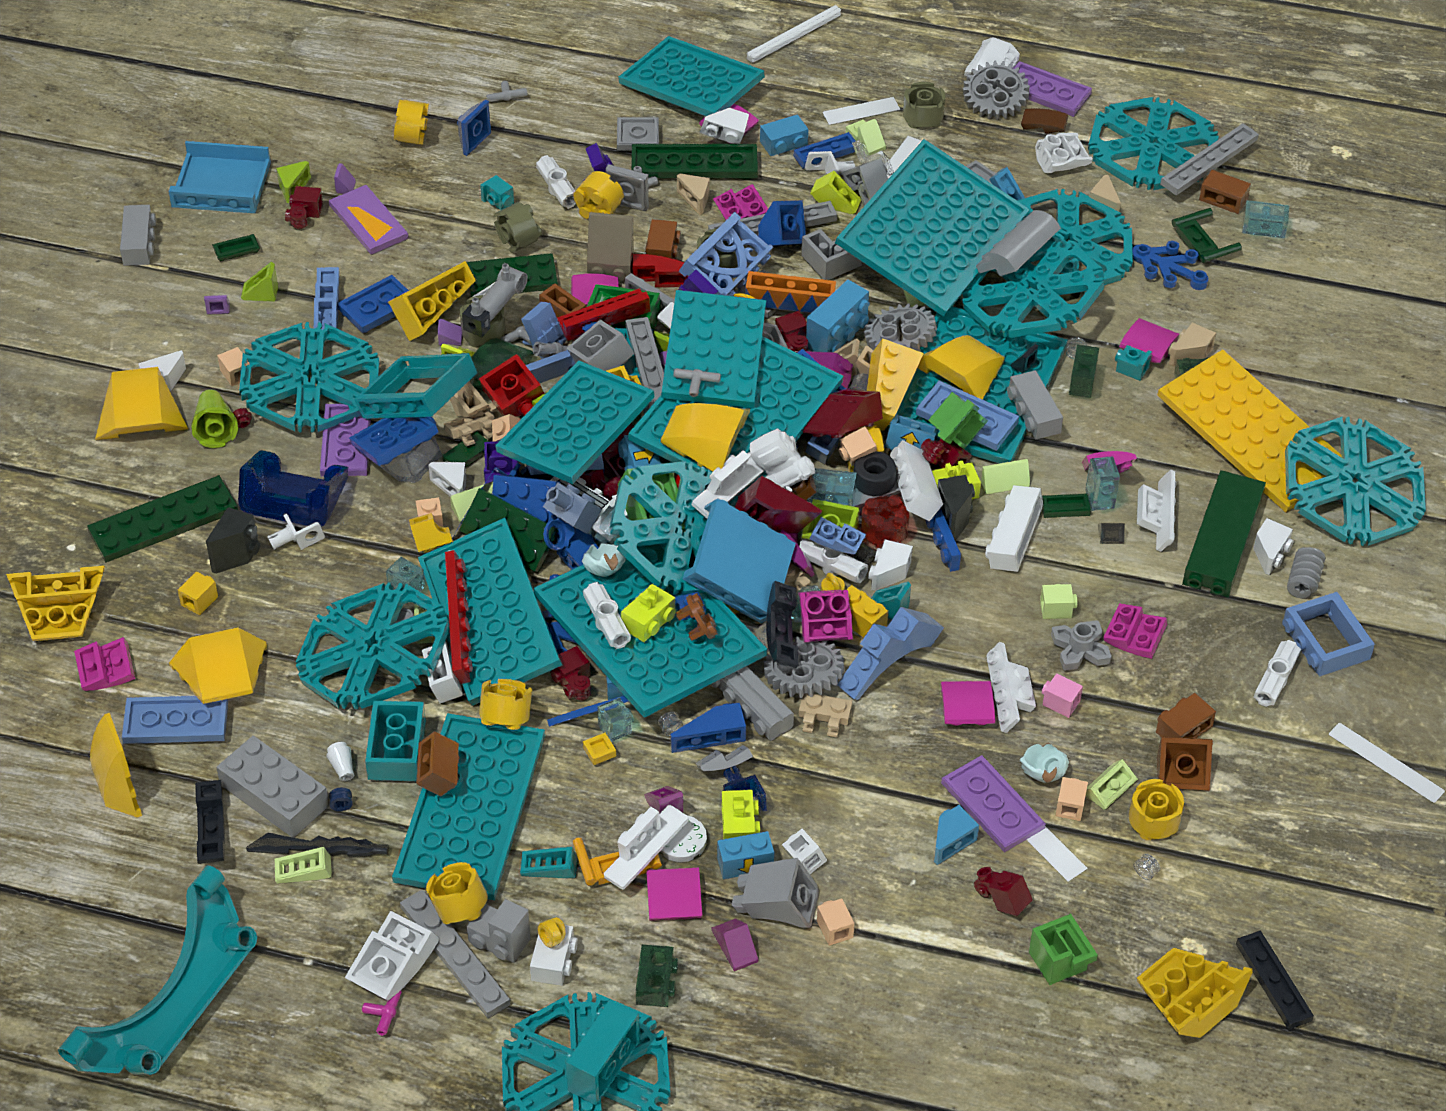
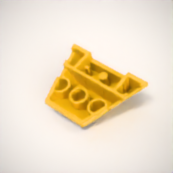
M965 335L923 354L917 368L926 374L932 370L963 389L964 392L983 400L985 394L990 389L993 379L996 378L1004 363L1005 357L975 338Z
M158 367L111 373L95 440L119 438V434L164 429L165 432L188 429Z
M703 403L678 405L675 407L664 431L661 443L683 457L688 456L697 461L699 467L705 466L711 471L718 467L722 469L728 460L740 429H743L750 409Z
M105 566L81 567L80 572L32 576L31 572L6 574L32 641L83 637Z
M239 627L190 637L171 659L169 666L172 670H176L179 673L180 679L187 682L190 690L203 704L248 695L254 692L259 675V665L263 662L262 655L267 649V642Z
M110 713L104 714L96 727L90 749L91 767L105 807L137 818L141 817V809L136 799V792L130 778L131 775L121 742Z
M1172 948L1139 975L1137 982L1179 1035L1201 1038L1238 1006L1253 970L1248 967H1244L1243 970L1230 967L1229 963L1225 961L1219 963L1205 960L1203 955Z

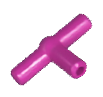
M401 990L387 1001L386 1005L364 1003L362 1005L363 1013L381 1016L376 1032L381 1036L387 1034L391 1020L396 1015V1007L402 994Z

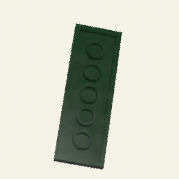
M632 144L631 170L633 171L635 166H640L642 173L648 174V178H677L679 174L705 178H758L757 144Z
M220 475L89 524L87 528L103 560L107 563L216 521L222 517L228 507L238 510V506Z

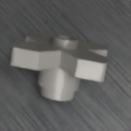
M1099 621L1080 622L1072 629L1066 625L1052 627L1051 636L1054 644L1065 648L1060 654L1063 670L1078 669L1083 658L1096 666L1110 664L1111 653L1108 646L1097 642L1102 637Z

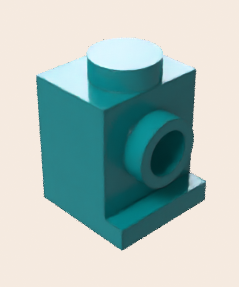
M495 175L480 185L481 201L484 203L488 201L499 210L514 204L513 187L499 176Z
M1129 345L1124 350L1119 349L1115 356V361L1117 362L1116 372L1141 381L1150 367L1152 351L1144 352Z

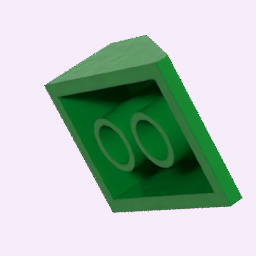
M596 284L587 307L635 289ZM646 291L650 298V312L631 319L648 317L650 327L654 332L658 322L657 316L661 313L660 293ZM626 320L611 325V327L626 329Z

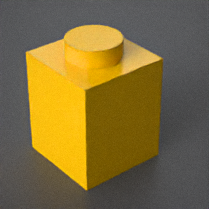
M197 571L178 589L181 606L198 615H201L218 598L216 582L213 578L207 575L204 576Z

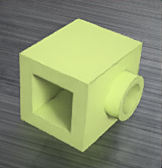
M1071 584L1042 585L1040 596L1042 618H1072L1073 608H1077V595L1072 593Z

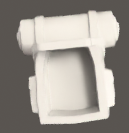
M779 429L773 430L750 443V456L759 467L766 471L768 475L765 478L772 480L779 486H784L785 489L786 486L790 487L815 474L813 462L807 456L801 457L797 452L795 438L793 436L789 437Z

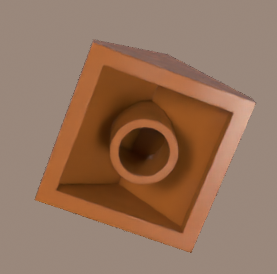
M1161 737L1156 758L1158 779L1163 780V783L1171 786L1173 784L1178 789L1210 790L1213 740Z

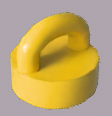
M827 573L826 578L821 582V591L845 590V583L841 578L834 576V574Z
M554 917L541 922L538 925L540 939L549 948L560 944L566 934L563 921L560 918Z

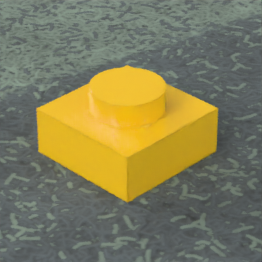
M606 732L583 741V749L593 765L616 757V749Z

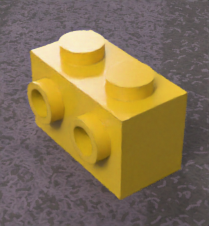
M853 585L846 589L848 590L853 631L864 638L873 624L887 627L888 610L882 604L875 602L864 591L858 590Z

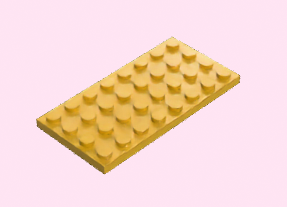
M1222 349L1158 390L1157 396L1246 477L1266 482L1264 493L1285 513L1294 508L1299 500H1289L1290 493L1286 494L1285 449L1290 441L1294 442L1292 439L1299 430L1309 428L1310 426ZM1322 437L1313 439L1341 457V454ZM1298 461L1295 464L1296 482L1303 485L1326 477L1304 462Z

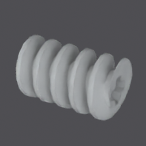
M1303 547L1297 550L1287 583L1288 592L1296 598H1308L1318 590L1326 559L1325 554L1321 550L1312 547Z

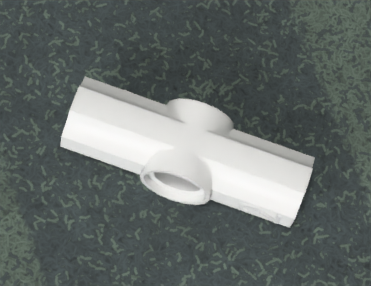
M548 155L541 157L536 162V168L548 184L549 193L556 196L560 204L567 207V209L574 207L576 204L573 196L575 190L567 179L566 171L557 165L553 157Z
M803 539L800 542L799 546L808 559L821 566L826 575L827 573H832L834 576L841 575L856 583H861L865 579L868 572L867 564L845 555L843 552L825 547L809 539Z
M598 582L589 584L583 590V596L596 619V627L604 633L610 647H615L616 649L625 647L631 640V636L618 613L617 603L611 600L603 585L598 584Z
M1290 640L1281 641L1273 658L1269 661L1267 670L1254 694V698L1260 705L1266 707L1274 705L1282 688L1285 687L1288 676L1301 652L1296 642Z

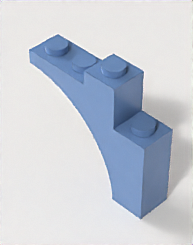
M901 607L887 627L878 624L872 625L860 643L863 648L838 682V686L853 699L859 700L875 679L895 661L916 649L931 647L944 627L927 613Z

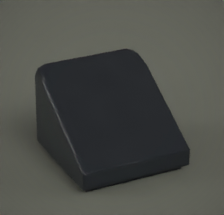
M1034 344L1012 362L1010 366L1021 373L1027 371L1037 360L1038 345Z

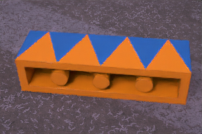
M748 271L745 294L755 299L766 300V308L812 313L835 292L836 281Z

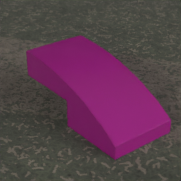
M783 529L780 531L781 534H784L785 536H787L788 539L795 542V540ZM796 543L791 561L812 578L815 573L810 560Z

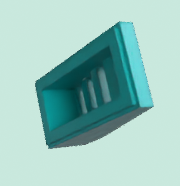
M572 846L522 851L520 874L521 876L576 878L578 858ZM532 859L536 860L535 867H531ZM543 860H546L545 866H542Z

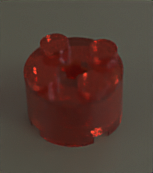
M892 495L867 499L862 509L861 532L866 534L863 539L864 542L868 545L869 543L875 545L876 549H882L885 540L902 543L904 539L906 540L908 536L909 511H907L901 497Z

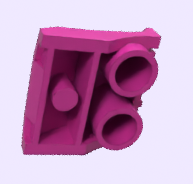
M848 590L798 592L801 606L803 642L853 639Z

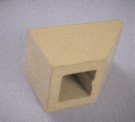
M1192 322L1187 330H1182L1179 340L1171 344L1168 351L1170 355L1169 365L1176 366L1203 362L1214 347L1216 332Z

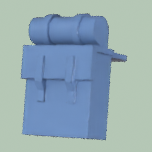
M540 302L521 319L531 341L529 343L523 340V344L534 346L535 342L548 344L558 342L563 345L566 342V337L563 335L564 333L557 321L551 303Z

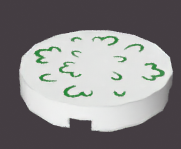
M688 816L689 821L660 851L663 853V856L675 862H688L693 860L698 854L701 855L707 844L706 829L700 821Z

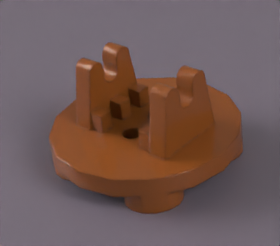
M697 593L688 595L686 597L688 605L677 611L676 617L678 620H681L690 615L691 618L695 617L698 627L688 633L689 638L692 641L704 634L710 640L715 638V635L718 634L715 628L716 623L710 613L705 615L704 604Z

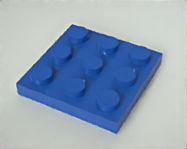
M426 417L383 418L349 437L352 446L380 466L390 463L393 458L400 454L408 453L421 442L431 440L439 431L436 424Z

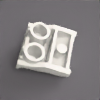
M992 37L983 40L980 49L967 66L964 76H967V74L971 75L972 69L978 71L979 64L986 67V62L993 65L995 60L997 65H1001L1002 61H1005V66L1012 63L1013 69L1019 60L1020 53L1011 43Z
M1078 133L1049 134L1045 139L1037 141L1035 146L1036 159L1044 173L1070 170L1092 163L1093 159L1089 157L1080 142Z

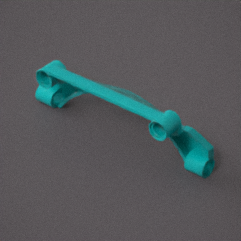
M209 865L205 866L187 889V924L182 950L170 978L160 992L141 1010L119 1022L100 1027L76 1026L59 1047V1055L77 1071L120 1073L125 1067L128 1072L135 1075L155 1074L252 948L255 947L257 933L252 927H239L237 925L239 917L228 889L222 884L225 878L218 869Z

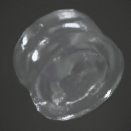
M1081 338L1069 339L1066 348L1067 356L1076 360L1083 358L1086 354V342Z
M671 711L659 718L658 726L662 729L664 735L671 736V733L683 727V722L679 719L677 712Z
M1149 854L1141 855L1140 859L1136 860L1133 865L1136 873L1146 880H1151L1154 874L1160 871L1158 861Z

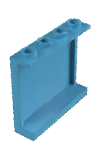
M186 141L187 154L176 186H170L169 189L171 207L255 214L271 164L269 147Z
M717 498L704 507L705 510L709 511V516L694 565L684 572L683 580L762 624L767 618L772 584L774 581L785 583L796 543L788 539L784 534L770 529L765 523L751 518L746 512L732 507L727 501Z

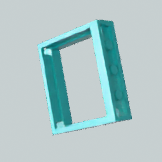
M469 353L400 356L354 400L363 419L432 417L477 374V370ZM439 378L425 392L396 393L410 379Z

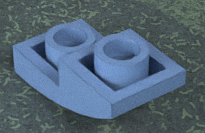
M821 517L811 534L810 540L833 550L856 554L866 534L847 524H844L841 528Z

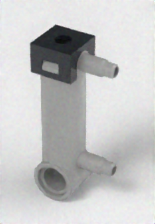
M504 263L497 281L480 300L474 297L472 303L462 313L463 330L482 338L490 329L492 319L515 293L520 294L524 290L528 278L527 274Z

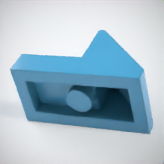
M1008 167L1001 169L989 179L994 186L1015 200L1025 198Z

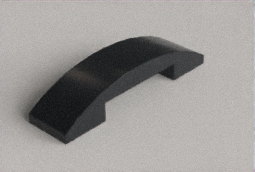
M774 581L770 591L766 618L768 649L775 662L797 668L799 666L798 646L793 645L792 612L797 607L796 588Z
M221 780L196 782L197 863L224 861L225 821Z

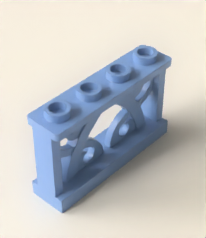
M734 212L685 261L679 272L686 277L697 269L718 290L717 295L734 296L736 294L734 290L736 288L740 290L746 284L748 271L757 272L760 269L758 265L764 266L771 258L769 252L773 246L766 244L741 222V217ZM723 241H727L728 246H725ZM744 245H749V246H751L752 248H745V249H744ZM714 248L722 252L735 251L738 267H718L720 259ZM753 249L758 253L755 257L749 254ZM707 257L713 258L714 265H711L712 261H709ZM713 276H717L718 285H720V281H724L727 285L726 288L718 286L713 281Z

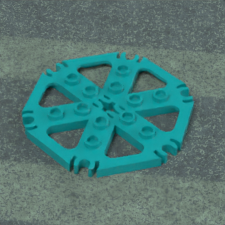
M1154 97L1110 104L1109 107H1105L1104 113L1099 111L1098 115L1096 114L1088 144L1089 155L1093 154L1092 161L1132 187L1134 181H1136V188H1139L1140 184L1143 183L1147 185V190L1151 189L1152 184H1154L1153 190L1164 189L1165 187L1160 184L1164 176L1158 174L1160 160L1174 168H1178L1195 156L1183 148L1201 144H1208L1209 147L1219 139L1218 131L1213 132L1214 125L1211 124V121L1175 100L1173 105H1170V99H1167L1166 103H1161L1159 101L1160 97H1157L1155 102H1153ZM1138 107H1148L1150 114L1147 126L1126 115L1123 111L1137 109ZM1175 112L1183 114L1184 117L1196 123L1191 126L1167 130L1170 116ZM1104 126L1124 138L1103 141L1099 136L1101 128ZM1139 156L1135 170H1127L1114 162V160Z
M1058 189L1017 200L1030 209L1027 216L1034 211L1030 206L1048 200L1054 201L1057 205L1056 221L1061 229L1047 242L1056 241L1058 243L1060 241L1063 248L1067 247L1069 243L1072 244V247L1076 245L1102 267L1105 285L1120 281L1121 278H1124L1125 272L1130 271L1133 263L1132 227L1130 228V223L1123 224L1125 216H1122V213L1090 198L1080 191L1078 197H1076L1075 190H1073L1072 195H1066L1065 189H1062L1059 195ZM1082 204L1089 205L1098 212L1104 213L1106 217L1079 225V206ZM1122 237L1123 253H1114L1097 243ZM1046 252L1033 254L1024 265L1033 271L1036 266L1031 264V262L1041 260ZM1077 258L1070 260L1060 273L1079 271V260Z
M1056 241L1046 242L1035 253L1046 252L1033 271L1023 264L1016 272L1002 275L1007 281L1006 283L988 284L985 286L978 284L989 271L979 273L963 292L964 310L990 334L993 330L994 335L1002 331L1004 337L1009 336V338L1058 331L1061 330V327L1067 328L1066 321L1068 320L1077 323L1076 317L1081 320L1103 291L1105 286L1103 269L1076 245L1072 247V244L1069 243L1067 247L1063 248L1060 241L1058 243ZM1074 258H1077L1086 266V269L1082 271L1059 274L1066 264ZM1086 291L1076 304H1068L1059 296ZM1007 303L996 316H989L980 308ZM1034 306L1047 317L1045 320L1022 323Z
M309 322L305 323V329H303V323H299L257 338L255 342L251 343L252 350L245 349V354L243 353L239 395L242 401L246 400V407L251 412L292 431H295V425L297 424L299 432H302L303 426H310L311 432H314L315 425H318V432L354 419V417L362 416L354 399L366 388L341 377L359 370H366L369 372L370 385L379 377L377 352L371 354L372 346L368 342L324 323L325 327L323 330L321 322H318L317 328L314 329L309 327ZM297 339L301 342L300 358H296L273 346ZM333 340L351 348L323 359L324 343L326 341ZM254 367H262L279 375L254 385L250 384L251 370ZM309 371H311L312 374L310 382H308L307 378L309 375ZM297 394L296 411L293 417H284L267 408V405ZM320 394L347 405L349 410L331 418H321L319 416Z
M1343 416L1299 430L1292 439L1294 442L1290 441L1285 449L1286 494L1290 493L1289 500H1299L1294 508L1299 510L1298 513L1343 542L1347 540L1349 544H1352L1355 537H1358L1361 541V546H1364L1366 541H1368L1369 546L1413 531L1417 526L1418 520H1421L1426 512L1423 467L1419 468L1421 461H1411L1415 452L1410 451V447L1366 420L1363 422L1362 419L1358 418L1356 424L1353 425L1350 423V417H1346L1343 423ZM1330 433L1337 434L1341 439V457L1313 439ZM1366 439L1374 440L1390 450L1392 455L1367 463ZM1298 461L1304 462L1326 477L1303 485L1296 482L1295 464ZM1357 478L1358 481L1354 483L1352 479ZM1400 478L1409 479L1412 483L1413 501L1408 500L1384 484ZM1343 498V526H1336L1316 513L1315 507ZM1369 504L1396 521V526L1379 532L1372 531L1370 528Z
M686 461L637 466L629 474L633 479L625 475L619 483L609 528H612L610 531L611 535L618 534L620 536L614 542V545L618 546L617 550L653 585L659 587L661 584L662 590H665L668 584L672 585L674 595L680 589V595L693 592L706 593L684 581L683 576L684 572L688 570L691 553L695 557L697 555L707 518L692 506V502L704 491L705 486L710 484L711 479L709 477L712 472L708 469L705 473V467L703 466L699 472H695L692 469V462L685 469ZM676 473L679 475L680 483L676 502L653 482V475ZM631 495L654 518L634 521L627 519L624 513L628 496ZM737 496L729 502L734 508L738 499ZM685 520L684 525H685L686 531H685V532L683 533V535H682V531H683V530H682V527H681L680 525H681V524L683 523V521ZM667 543L662 567L657 568L652 565L637 550L638 546Z
M382 583L331 603L333 607L327 606L326 609L329 614L327 616L318 614L319 622L313 619L296 659V667L299 671L298 676L304 686L338 708L341 704L342 708L346 709L347 704L351 702L354 709L359 707L363 709L373 705V701H384L415 689V684H422L419 679L420 675L425 674L428 677L431 675L428 668L434 672L450 630L449 621L443 605L410 585L405 584L404 587L402 583H399L398 587L393 590L391 583H387L386 586ZM376 602L367 625L348 614L355 608ZM408 602H412L426 610V612L396 623L402 606ZM325 634H332L344 642L314 654L320 638ZM428 636L435 637L427 658H418L402 648V646ZM379 665L401 678L400 683L395 686H390L374 694L369 693ZM350 667L343 685L337 693L320 683L323 677Z
M587 992V1000L580 1002L577 1000V993H573L572 1004H570L568 994L515 1024V1028H512L510 1033L511 1037L517 1040L511 1042L505 1039L503 1041L504 1047L502 1046L503 1108L505 1107V1111H549L573 1097V1111H601V1100L596 1106L568 1091L565 1059L571 1049H576L580 1043L583 1031L592 1026L597 1011L600 1007H605L610 998L595 992L596 1002L594 1003L591 992ZM621 1004L639 1013L640 1043L624 1066L645 1054H652L657 1059L658 1081L653 1085L620 1071L604 1096L636 1111H662V1107L657 1106L656 1103L668 1104L669 1097L671 1098L667 1036L664 1038L663 1030L658 1033L651 1032L657 1028V1022L652 1020V1016ZM557 1017H567L570 1021L571 1049L540 1036L535 1031ZM525 1061L552 1073L519 1093L514 1089V1066L517 1062Z

